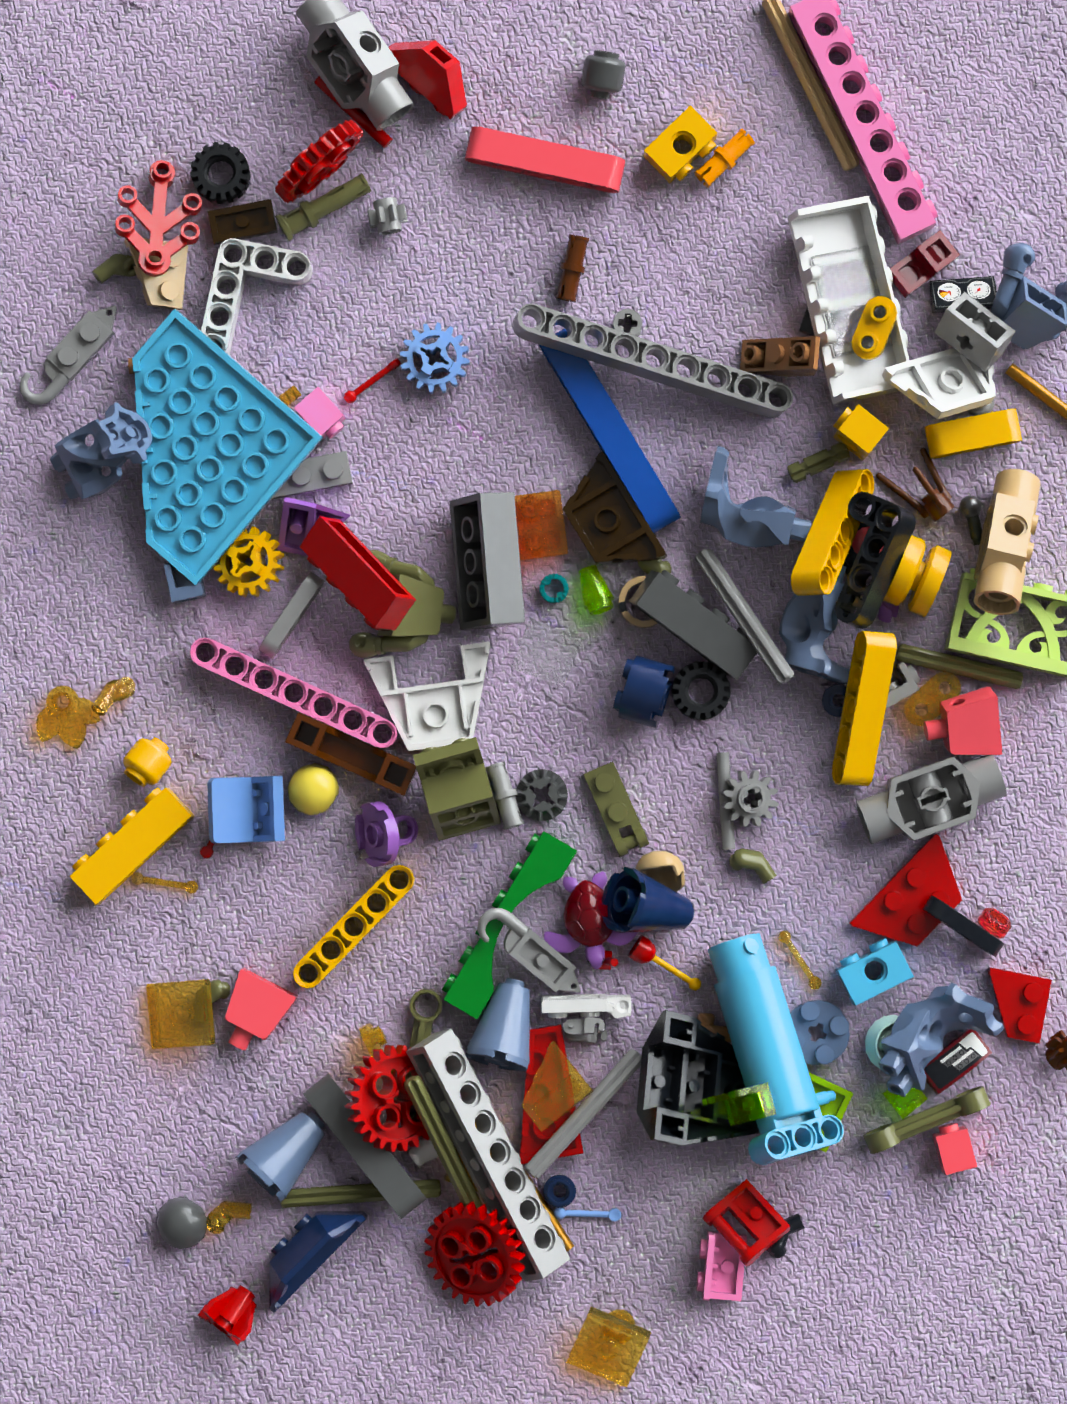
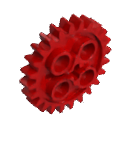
M352 119L346 120L342 124L339 123L335 128L328 130L315 144L311 143L308 148L292 161L291 168L277 182L278 185L275 187V192L288 204L313 191L322 180H327L347 161V155L355 150V146L360 143L364 131Z
M385 1045L384 1052L382 1049H373L374 1058L363 1056L362 1059L365 1067L354 1066L353 1068L358 1077L348 1078L347 1080L354 1085L353 1090H348L344 1093L352 1097V1102L344 1105L345 1108L354 1110V1114L348 1118V1121L358 1122L359 1124L354 1132L359 1134L365 1133L363 1141L366 1143L374 1141L373 1147L376 1149H383L385 1147L386 1151L395 1152L397 1148L398 1151L405 1152L408 1150V1144L410 1147H419L418 1138L421 1140L430 1139L417 1111L413 1119H411L409 1114L413 1103L405 1089L404 1081L409 1071L412 1076L418 1074L406 1053V1045H397L396 1049L394 1045ZM379 1077H381L383 1086L382 1089L379 1092H377L376 1081ZM383 1110H385L387 1114V1119L385 1123L382 1125L380 1122V1114Z
M471 1201L466 1206L462 1202H459L454 1207L449 1206L434 1218V1224L427 1229L431 1235L424 1240L431 1247L424 1254L433 1257V1261L427 1266L428 1268L437 1269L438 1272L434 1275V1280L442 1278L445 1281L442 1285V1290H446L449 1287L453 1289V1299L462 1294L464 1304L473 1299L476 1307H479L483 1302L487 1306H491L496 1300L501 1302L516 1289V1285L522 1280L519 1274L526 1267L519 1261L526 1254L517 1251V1248L523 1242L522 1240L513 1239L512 1235L517 1231L515 1228L508 1230L505 1227L508 1218L506 1217L499 1221L497 1219V1209L488 1214L486 1204L483 1203L476 1209L474 1201ZM494 1247L497 1248V1249H495V1250L491 1249V1250L486 1251V1250L489 1249V1248H494Z

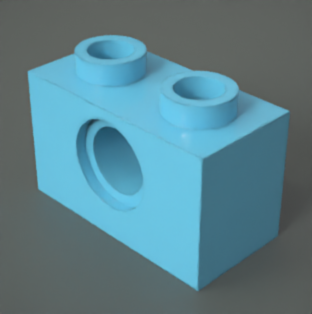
M886 938L881 939L869 946L871 952L861 957L854 953L840 960L842 966L835 970L853 1005L857 1006L914 977L896 941L893 940L888 943ZM871 961H877L881 965V974L875 979L867 978L864 971L867 963Z

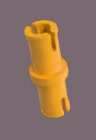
M744 129L738 130V133L723 147L718 146L713 151L714 155L694 172L700 182L705 181L703 183L704 186L709 188L725 170H731L736 165L735 161L755 144L749 134L745 136L746 131Z

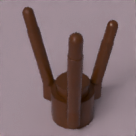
M921 448L920 453L937 488L933 489L919 468L913 467L914 474L928 493L921 499L924 505L920 504L883 474H876L877 479L914 507L924 519L930 516L935 522L955 507L950 500L952 496L946 490L925 448Z

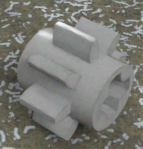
M395 197L376 200L373 202L374 210L367 211L370 228L377 227L379 235L398 233L402 231L401 223L408 222L405 204L398 205L397 198Z

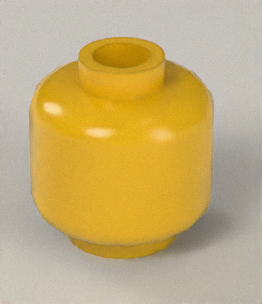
M155 737L152 740L144 738L137 740L123 758V764L126 768L124 773L129 779L142 787H145L146 784L155 785L172 764L171 758L167 753L169 747Z

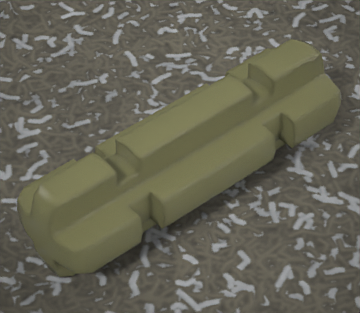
M839 442L831 446L829 451L824 449L804 458L802 463L797 461L789 465L787 470L791 480L794 483H798L806 479L808 474L813 476L833 467L836 461L841 463L848 460L850 454L846 445Z

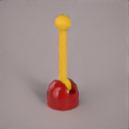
M641 935L630 950L628 957L635 962L643 964L653 961L688 983L691 990L696 991L700 989L701 981L698 978H690L656 956L655 945L645 936Z

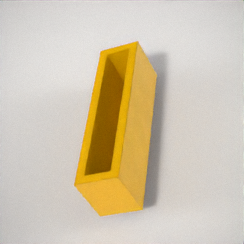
M158 787L154 789L144 799L147 804L138 813L135 810L128 813L120 821L123 827L113 835L111 832H108L96 843L99 849L91 857L85 854L72 866L75 872L70 875V878L95 905L101 904L195 817L170 788L165 787L162 791Z

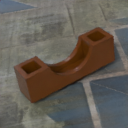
M299 712L285 740L288 744L403 796H406L417 772L414 764Z

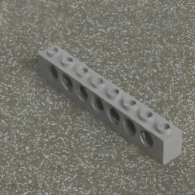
M452 1028L433 1033L408 1049L406 1053L417 1074L421 1077L489 1213L497 1209V1219L501 1221L507 1217L508 1222L505 1227L508 1230L512 1228L517 1230L512 1237L514 1240H522L523 1242L517 1248V1251L526 1254L519 1261L526 1266L521 1272L524 1281L544 1279L570 1260L565 1244L558 1236L548 1211L543 1207L536 1193L534 1183L528 1178L521 1164L519 1154L512 1147L506 1135L504 1125L495 1114L489 1096L484 1092L478 1081L476 1071L469 1063L459 1038L454 1034Z

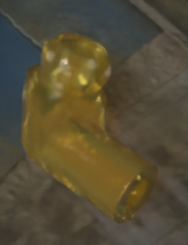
M122 677L121 679L108 682L91 705V709L96 714L104 716L112 703L128 699L134 694V680L130 677Z
M221 1202L207 1216L208 1230L213 1234H220L232 1218L250 1220L252 1203Z

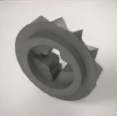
M539 769L529 772L520 780L516 790L518 794L516 801L520 810L533 820H551L563 811L567 803L568 793L564 781L559 775L550 770ZM550 783L548 796L551 797L554 804L542 801L534 808L532 805L535 803L536 795L529 787L542 789Z

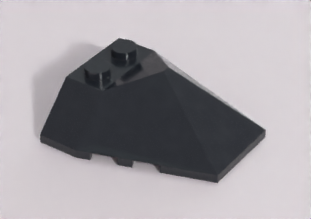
M668 1010L662 1011L642 1047L636 1112L650 1140L675 1146H685L760 1134L733 1045L726 1042L725 1037L718 1032L713 1033L702 1026V1022L695 1017Z

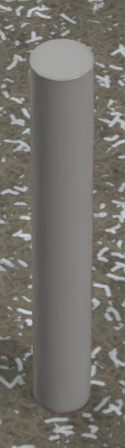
M729 752L716 753L722 850L735 849L734 822L728 819L732 809L721 808L723 803L728 802V797L720 794L723 790L731 789V786L726 781L728 778H731Z

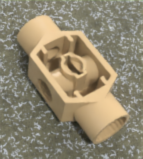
M1007 469L996 475L992 498L983 524L974 580H977L974 603L981 610L991 614H1012L1019 610L1021 604L1026 562H1030L1034 543L1030 542L1031 534L1034 535L1039 516L1036 515L1041 486L1039 478L1025 470Z

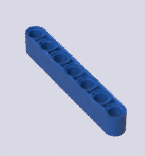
M565 328L555 333L560 338H565L568 335ZM539 345L595 441L606 455L653 533L655 534L680 519L681 516L588 360Z

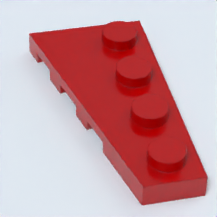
M561 1024L530 1029V1064L528 1065V1070H526L520 1148L521 1164L528 1163L576 1110ZM580 1133L558 1158L583 1154Z

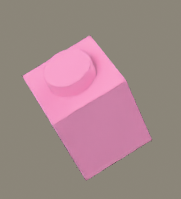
M319 387L315 388L294 407L299 416L322 435L323 439L326 436L332 439L344 428L342 422L346 419L345 416Z

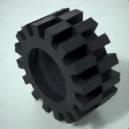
M214 142L213 146L208 147L206 145L202 147L203 151L201 153L197 152L195 161L191 163L192 172H190L198 193L202 197L204 196L207 201H215L217 204H223L225 201L232 203L234 198L243 196L242 192L244 189L247 190L251 174L248 162L240 150L235 146L231 147L229 143L225 142L223 145ZM219 161L227 162L233 168L231 180L224 185H216L208 177L210 167Z
M706 661L693 662L686 665L678 672L673 681L671 691L675 706H677L682 714L691 719L706 720L717 716L727 706L731 695V685L726 677L727 675L719 666ZM698 678L707 679L714 688L711 700L703 704L694 702L688 693L690 683Z

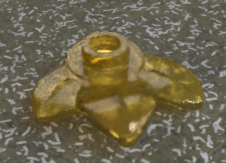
M68 686L55 687L47 696V707L37 716V734L42 742L59 735L66 744L78 749L86 737V724H94L100 721L97 706L89 699L79 698L77 693ZM61 696H66L69 699V704L66 708L58 706V699Z

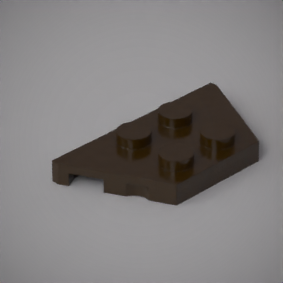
M602 451L595 458L596 462L587 476L584 475L575 494L569 498L563 507L565 515L596 565L665 559L667 557L666 552Z

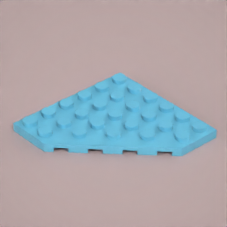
M173 309L132 358L136 387V413L147 422L152 434V443L146 450L147 460L140 463L142 465L143 507L146 518L145 533L146 543L196 585L201 582L323 439V436L178 310Z

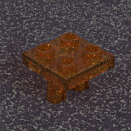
M560 490L515 496L520 561L568 555Z

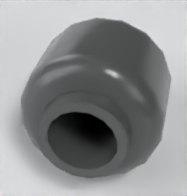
M594 50L593 55L585 57L581 84L586 89L591 90L590 96L609 99L610 93H618L622 90L626 64L619 59L620 54Z

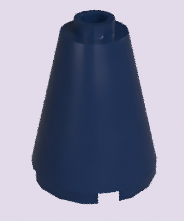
M622 868L624 871L620 874L614 873L605 886L602 905H607L608 916H603V921L610 930L615 932L683 930L693 920L694 909L692 902L688 898L634 868Z

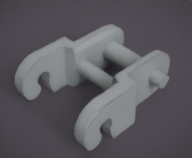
M600 1018L568 1019L563 1025L565 1036L571 1042L596 1044L598 1034H601L603 1042L608 1037L605 1023Z

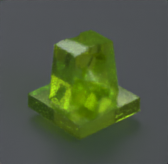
M912 1087L905 1097L891 1093L888 1089L882 1093L902 1119L928 1099L921 1090Z

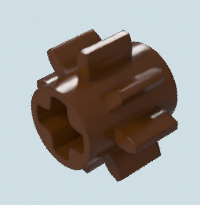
M1060 1030L1050 1037L1051 1040L1045 1044L1048 1048L1045 1056L1048 1063L1054 1069L1061 1070L1065 1067L1067 1070V1036Z

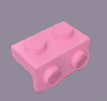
M707 1231V1239H701L699 1259H705L704 1272L698 1271L696 1291L702 1292V1299L710 1301V1299L741 1301L744 1264L740 1260L741 1256L719 1232ZM739 1234L747 1242V1235Z

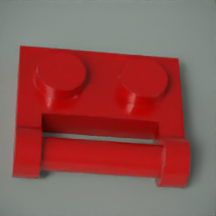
M747 1179L708 1210L702 1218L709 1226L713 1225L741 1256L740 1260L746 1267L753 1264L762 1253L790 1231V1225ZM727 1211L757 1241L751 1247L722 1217Z

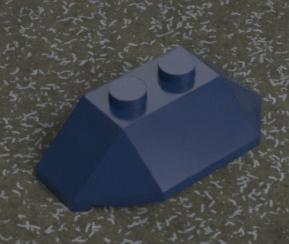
M317 1211L313 1217L307 1213L294 1226L298 1232L289 1241L283 1237L271 1249L274 1256L269 1262V1309L275 1313L367 1219L368 1215L364 1211Z

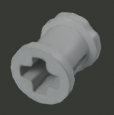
M632 309L619 311L614 318L613 329L624 332L623 326H618V324H623L624 320L628 318L631 319V324L636 326L632 327L628 334L638 337L642 327L640 315Z

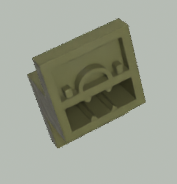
M476 737L471 739L460 738L450 745L439 748L428 747L420 753L413 755L429 814L439 841L501 824Z

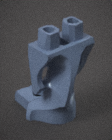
M117 402L109 406L105 412V419L101 421L96 419L55 444L57 452L50 458L54 469L59 473L67 470L71 481L67 482L64 488L70 499L79 497L86 499L101 495L119 481L123 475L121 467L128 459L133 464L142 463L147 460L146 450L152 443L151 430L147 422L139 414L121 407ZM89 434H92L94 437V443L91 446L85 444V438ZM104 466H108L110 468V475H102V469Z
M718 446L705 493L700 523L714 526L725 539L753 548L780 544L788 545L790 539L805 542L811 529L812 521L795 517L796 509L785 506L768 496L755 497L741 504H735L730 500L728 487L730 452L725 447Z
M842 566L830 594L797 596L794 594L785 607L779 627V635L786 644L785 660L792 669L841 685L847 684L850 669L832 661L824 651L823 643L836 629L838 623L835 605L844 586L842 582L846 566Z
M950 983L949 986L934 988L924 1001L907 1004L897 1017L892 1027L891 1035L881 1041L885 1055L880 1060L879 1066L881 1071L891 1076L886 1083L888 1090L903 1097L907 1095L911 1087L923 1091L927 1078L924 1068L943 1050V1038L948 1032L956 1030L964 1032L968 1028L994 1037L1000 1034L1004 1026L994 1017L993 1004L966 994L954 983Z

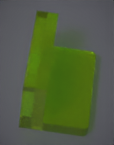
M768 1082L702 1099L703 1106L724 1101L730 1126L777 1115Z

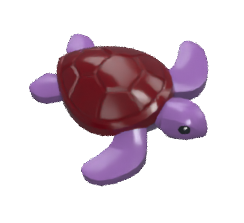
M603 871L595 874L592 882L584 880L578 883L576 878L564 877L563 886L570 893L563 913L564 924L568 934L561 935L550 931L544 934L545 942L561 953H570L580 945H584L586 960L596 970L602 966L605 960V949L602 945L605 941L621 946L629 943L638 933L615 932L610 930L604 923L603 916H608L607 905H602L604 893L602 889L607 882L606 873Z

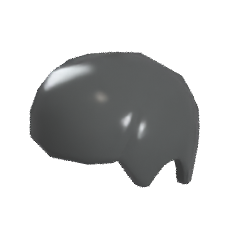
M177 1197L168 1200L159 1209L156 1219L161 1238L167 1244L177 1249L196 1246L205 1237L208 1227L207 1217L202 1207L187 1197Z

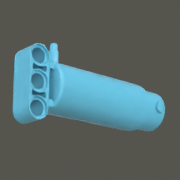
M760 933L732 939L709 948L708 953L718 981L714 988L760 1135L754 1137L749 1143L748 1151L751 1159L756 1164L767 1165L838 1143L844 1134L841 1121L833 1115L822 1116L820 1109L821 1105L834 1101L836 1093L832 1090L815 1093L776 967H770ZM767 1143H768V1144L770 1145V1147H771V1152H770L769 1149H768Z

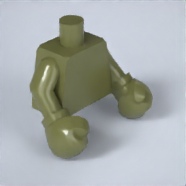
M370 550L416 601L396 630L380 629L377 636L369 632H359L352 635L349 640V649L356 657L366 659L376 655H385L386 652H409L426 643L429 635H438L441 623L452 624L456 617L455 606L443 604V589L436 587L434 579L420 566L398 561L397 558L390 557L379 550Z

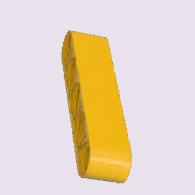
M844 470L834 473L792 570L791 587L797 596L828 595L832 592L861 523L851 517L848 510L849 501L859 492L873 494L874 478L870 470Z
M860 631L856 636L832 765V777L837 785L869 786L872 782L897 649V642L893 633Z
M396 865L388 869L296 964L293 971L296 983L303 988H312L319 984L411 890L415 881L412 870L405 865ZM396 870H402L408 875L409 882L403 889H397L391 883V875ZM372 894H381L385 898L386 906L383 911L374 912L369 908L368 899ZM350 917H357L362 921L363 930L359 935H351L347 932L345 925ZM332 940L339 944L340 954L337 958L331 959L324 955L323 945L325 942ZM304 964H312L316 967L318 975L315 981L307 982L302 979L300 970Z

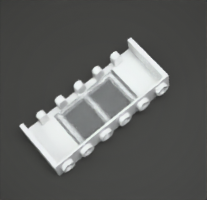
M870 196L797 209L787 218L799 263L797 264L814 335L820 337L819 356L822 358L833 405L898 392V389L883 379L882 373L886 367L910 361L907 352L908 337L905 330L901 327L899 319L900 304L893 295L891 286L893 276L890 268L886 266L884 258L885 243L882 236L878 233L876 225L878 218L877 210L871 204ZM877 296L887 297L893 301L897 308L896 322L883 353L874 360H864L853 351V335L867 302ZM877 307L874 311L876 318H882L886 314L884 307ZM866 337L862 341V346L865 349L871 348L874 344V340L871 337Z

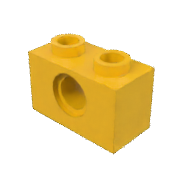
M690 105L644 150L643 157L669 184L675 178L681 181L693 169L691 163L698 156L704 159L717 146L714 143L717 132ZM679 140H685L691 145V150L686 154H680L675 151L673 145Z
M858 404L853 411L847 407L833 425L837 429L833 438L845 444L848 450L863 461L889 428Z

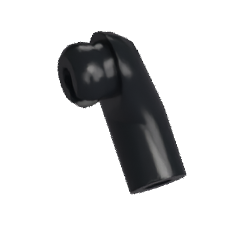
M799 1214L784 1219L790 1225V1231L767 1249L771 1257H783L787 1251L785 1246L788 1236L805 1229Z

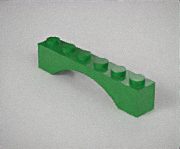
M543 831L541 836L534 833L525 849L530 853L524 864L519 861L517 862L508 877L513 880L508 892L501 889L492 906L494 908H503L512 913L515 907L529 894L548 883L561 879L577 850ZM497 919L491 920L486 925L485 930L489 941L484 942L480 938L474 948L468 945L458 961L464 965L458 976L451 973L442 988L447 993L443 1000L475 1019H478L494 992L492 977L493 953L497 937L504 925Z

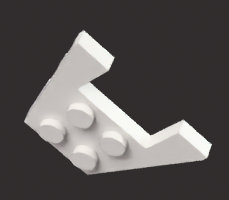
M489 641L460 645L465 679L398 689L393 655L364 659L365 666L408 751L423 750L428 747H442L450 745L460 738H474L490 650Z

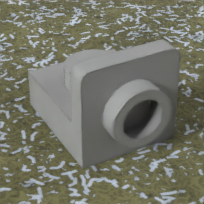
M901 662L895 666L904 683L900 685L898 680L890 683L886 708L920 690L917 683L921 681L912 665L907 667L904 662Z

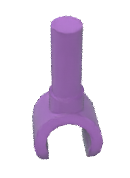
M883 601L878 612L879 620L890 623L892 616L897 617L899 605L895 606Z

